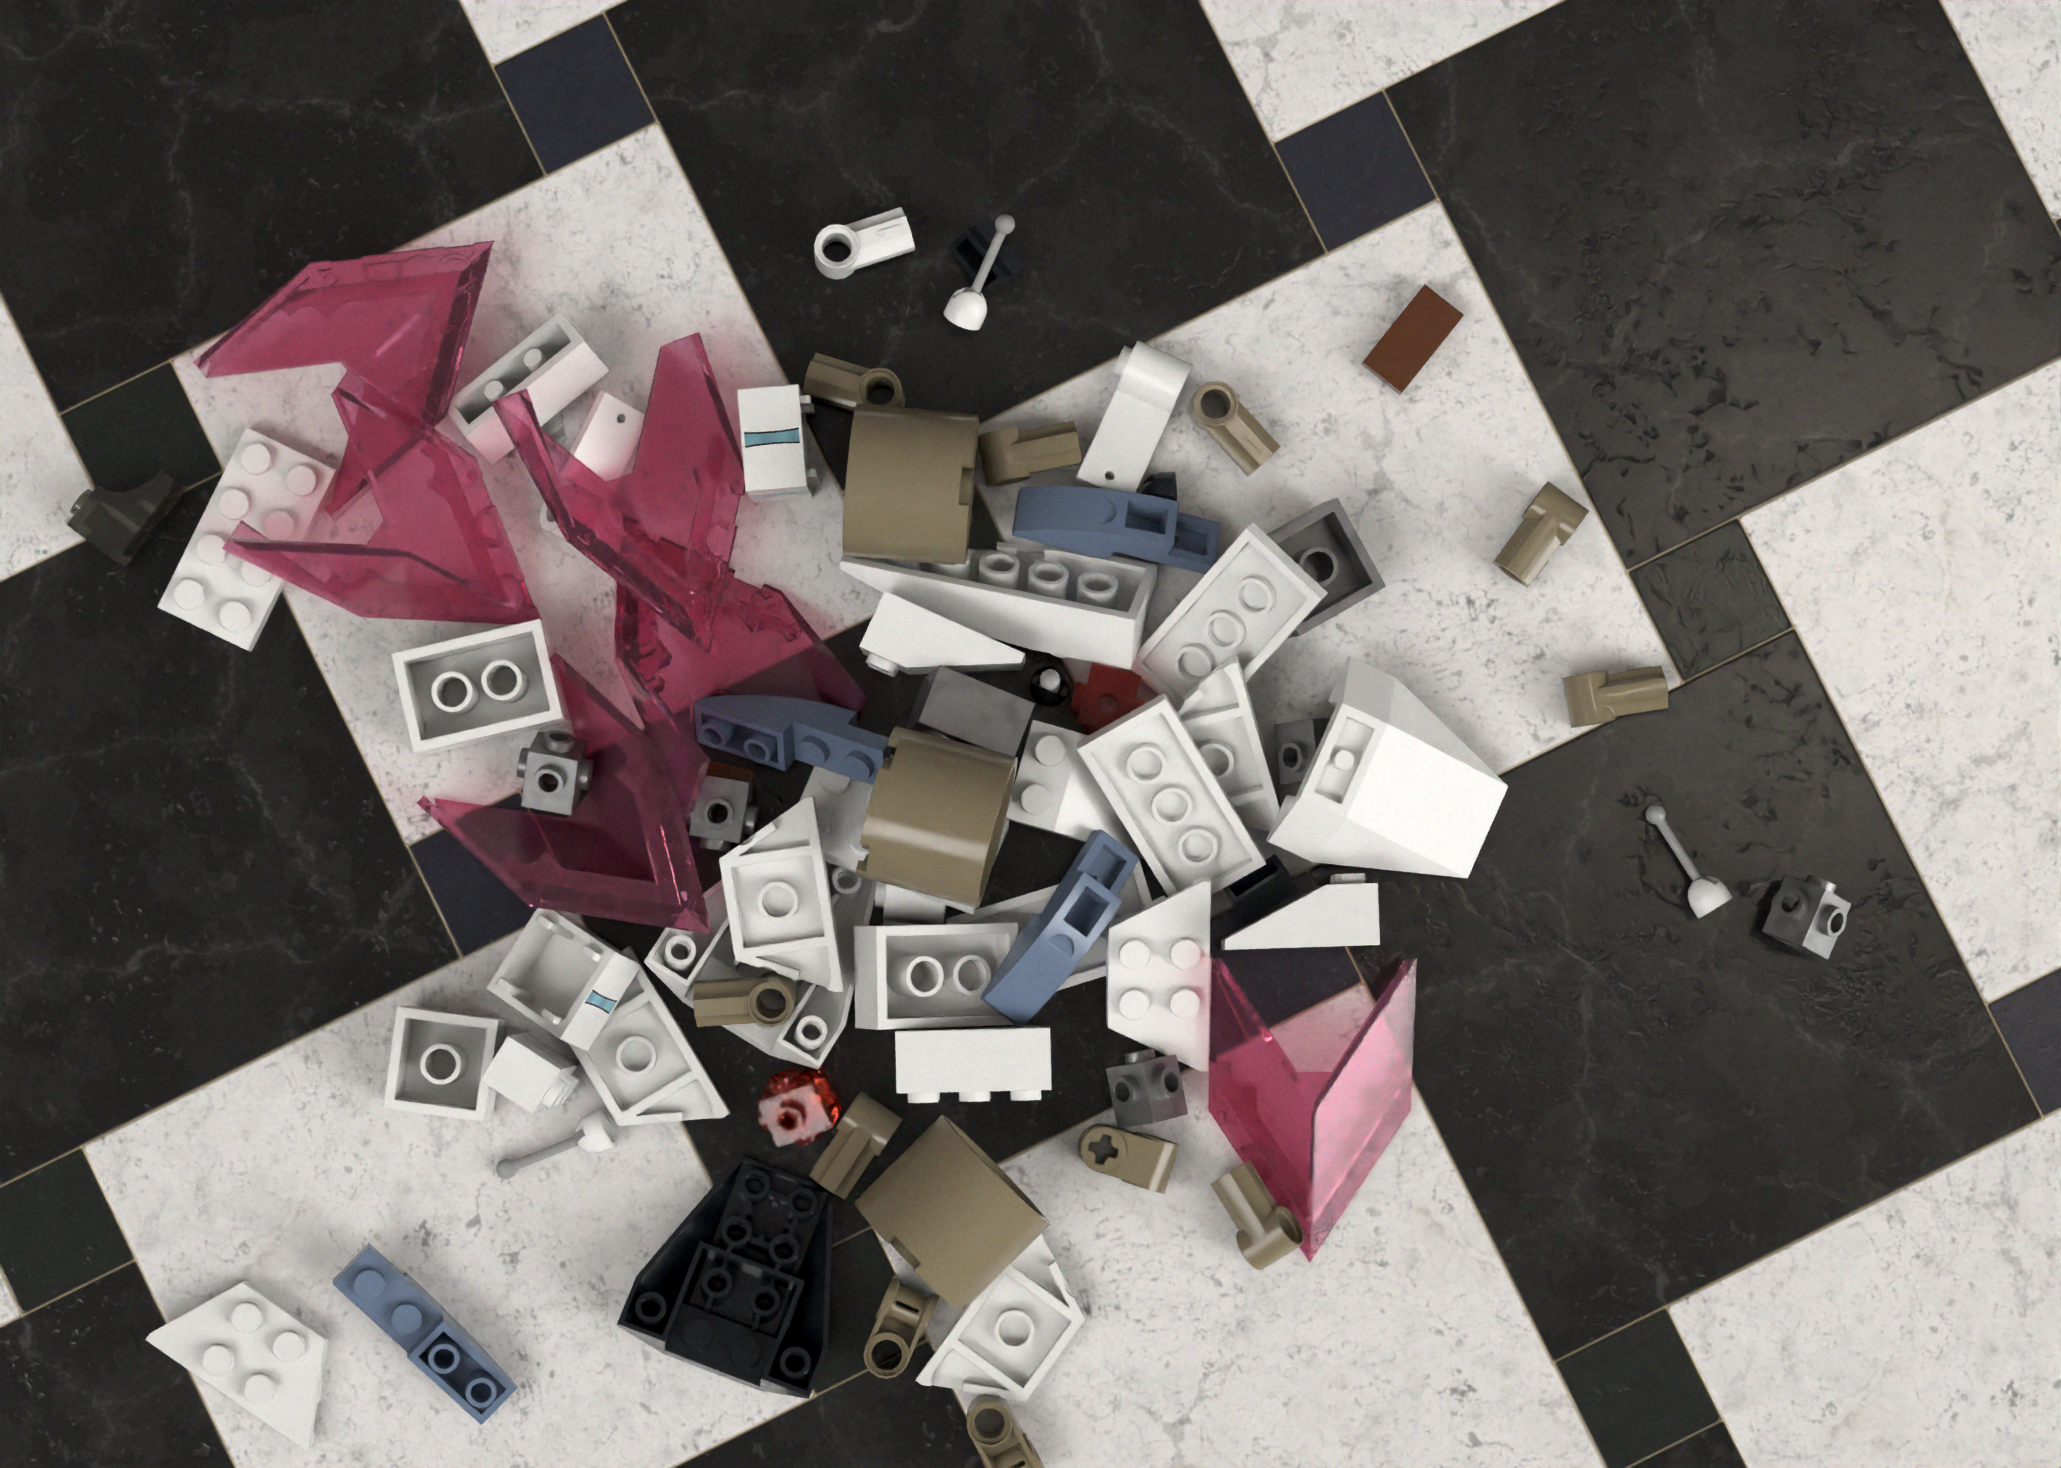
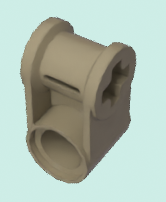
M1101 1123L1091 1125L1082 1132L1078 1140V1151L1080 1157L1089 1168L1096 1172L1119 1178L1128 1184L1165 1194L1179 1144L1137 1131L1134 1133ZM1102 1135H1109L1108 1142L1115 1148L1112 1155L1104 1154L1101 1161L1095 1160V1153L1089 1148L1090 1142H1099Z
M893 1275L875 1316L877 1318L865 1346L864 1361L871 1373L877 1377L887 1379L896 1377L904 1371L919 1337L922 1338L940 1295L932 1293L930 1296L924 1295L902 1285L900 1278ZM896 1301H900L911 1307H914L918 1309L919 1312H914L910 1309L900 1306L896 1303ZM891 1340L899 1345L902 1358L897 1365L885 1368L875 1362L872 1351L878 1342Z
M983 1394L971 1401L967 1409V1429L981 1456L984 1468H1045L1030 1438L1023 1432L1005 1399L999 1396ZM987 1408L996 1409L1004 1417L1001 1427L992 1432L979 1429L975 1423L977 1414Z

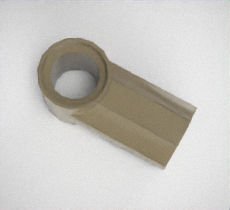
M815 353L810 361L805 375L803 396L810 395L811 399L854 412L856 403L872 404L868 401L871 392L876 388L886 387L893 390L894 396L891 401L884 405L905 407V397L900 380L894 372L886 368L869 369L820 353Z
M1220 381L1208 382L1201 386L1190 399L1188 410L1192 422L1200 429L1205 430L1247 477L1281 447L1240 403L1237 394L1228 384ZM1212 393L1223 399L1226 411L1222 418L1212 419L1203 413L1200 403L1204 395Z
M1074 421L1045 425L1023 431L1020 427L1005 428L978 436L984 475L988 487L1021 482L1030 479L1031 474L1082 465L1080 445Z
M1547 481L1521 516L1524 520L1492 563L1514 581L1529 587L1546 566L1559 545L1563 546L1569 540L1589 510Z
M1662 666L1630 669L1608 674L1607 670L1563 678L1571 728L1616 721L1615 717L1669 708V693Z
M776 971L764 973L760 977L697 980L693 984L694 1017L697 1027L759 1023L767 1027L778 1026L788 1020L793 1011L798 993L796 984L791 978L777 974ZM768 988L776 989L785 997L786 1005L779 1009H770L761 1002L759 993Z
M860 1091L836 1127L839 1130L830 1145L826 1147L809 1176L821 1186L845 1200L874 1155H880L903 1118L863 1091Z
M1251 1160L1241 1164L1211 1183L1212 1188L1238 1229L1236 1233L1238 1247L1251 1266L1258 1270H1263L1303 1245L1304 1233L1299 1221L1288 1208L1277 1205Z

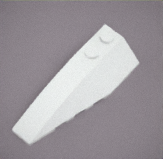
M997 542L996 550L968 548L966 565H945L843 555L840 560V570L882 593L887 591L987 637L1031 650L1050 653L1060 658L1070 657L1099 663L1109 668L1120 667L1129 670L1132 668L1143 640L1157 578L1158 565L1116 556H1110L1106 560L1051 545H1044V553L1016 551L1017 543Z

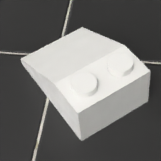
M884 591L859 646L863 654L868 656L866 663H868L870 668L893 678L896 677L899 670L909 675L930 674L939 665L959 673L1022 670L1025 663V653L887 591Z
M1033 720L1012 790L1006 819L1082 842L1087 841L1093 830L1102 829L1137 857L1145 859L1077 751L1076 743L1088 735Z
M1365 873L1330 875V885L1318 886L1220 939V950L1380 945L1378 883H1365Z
M1018 923L853 926L855 1028L886 1030L1015 1025L982 1001L980 997L1018 938Z

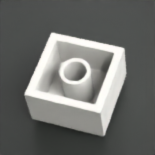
M397 1006L382 1109L480 1122L492 1120L497 1091L480 1081L504 1042L507 1019L414 1006Z

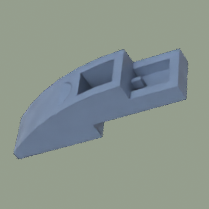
M1035 486L1021 487L1018 491L1012 536L1106 560L1115 551L1206 574L1216 563L1221 523L1178 512V501L1146 494L1095 487Z
M768 695L699 698L694 704L697 742L782 771H786L796 759L874 785L878 769L882 767L885 757L890 758V755L893 754V747L888 746V737L858 728L856 711L831 704Z
M1102 829L1093 830L1042 913L1031 915L980 999L1017 1027H1023L1059 989L1107 926L1123 901L1117 895L1140 858Z
M370 1243L333 1279V1285L398 1343L407 1352V1358L479 1424L482 1425L517 1389V1385L463 1326L407 1272L401 1273Z

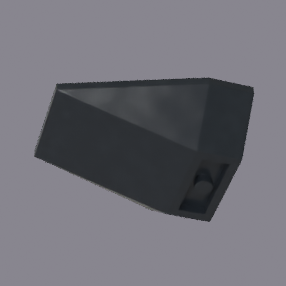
M739 1155L636 1276L617 1326L667 1356L756 1390L809 1399L828 1351L834 1194L819 1184Z

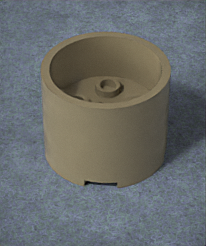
M856 403L846 473L842 536L843 555L945 565H966L976 476L979 415L964 412Z
M895 726L890 735L888 746L896 748L894 755H890V758L885 757L882 767L878 769L860 839L862 848L868 849L869 853L868 855L866 854L864 861H858L856 876L978 908L990 877L1013 790L1018 758Z
M944 1114L917 1138L854 1202L864 1218L888 1244L891 1243L895 1250L914 1268V1272L957 1310L960 1308L963 1310L967 1305H970L1050 1225L1049 1220L1018 1185L964 1131Z

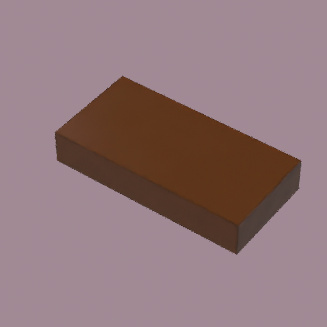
M1424 284L1361 365L1401 395L1464 315Z

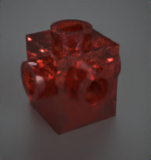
M1092 663L1087 684L1077 681L1069 711L1079 713L1076 724L1085 727V735L1093 734L1145 704L1144 699L1136 697L1141 680L1140 675ZM1109 697L1115 701L1117 708L1112 713H1104L1099 709L1098 701Z
M821 1065L819 1069L810 1068L796 1073L795 1069H787L769 1078L767 1086L757 1102L756 1110L762 1129L766 1133H771L778 1148L795 1142L796 1146H803L817 1140L823 1135L824 1131L833 1128L842 1107Z

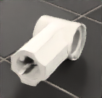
M902 207L847 225L834 224L823 228L816 236L814 244L815 265L826 277L843 279L851 275L856 269L914 251L915 244L906 215ZM832 242H841L848 246L851 254L842 262H833L825 257L823 250Z

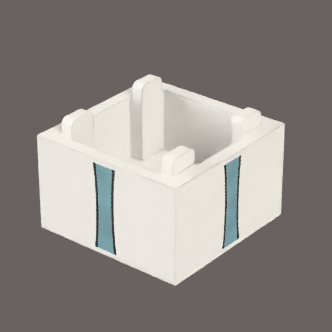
M798 384L738 389L745 491L751 501L756 503L813 498L812 486H821L820 476H817V469H810L806 415L815 414L814 404H811V396H803Z
M541 902L486 989L558 1039L588 1051L642 965L570 916Z

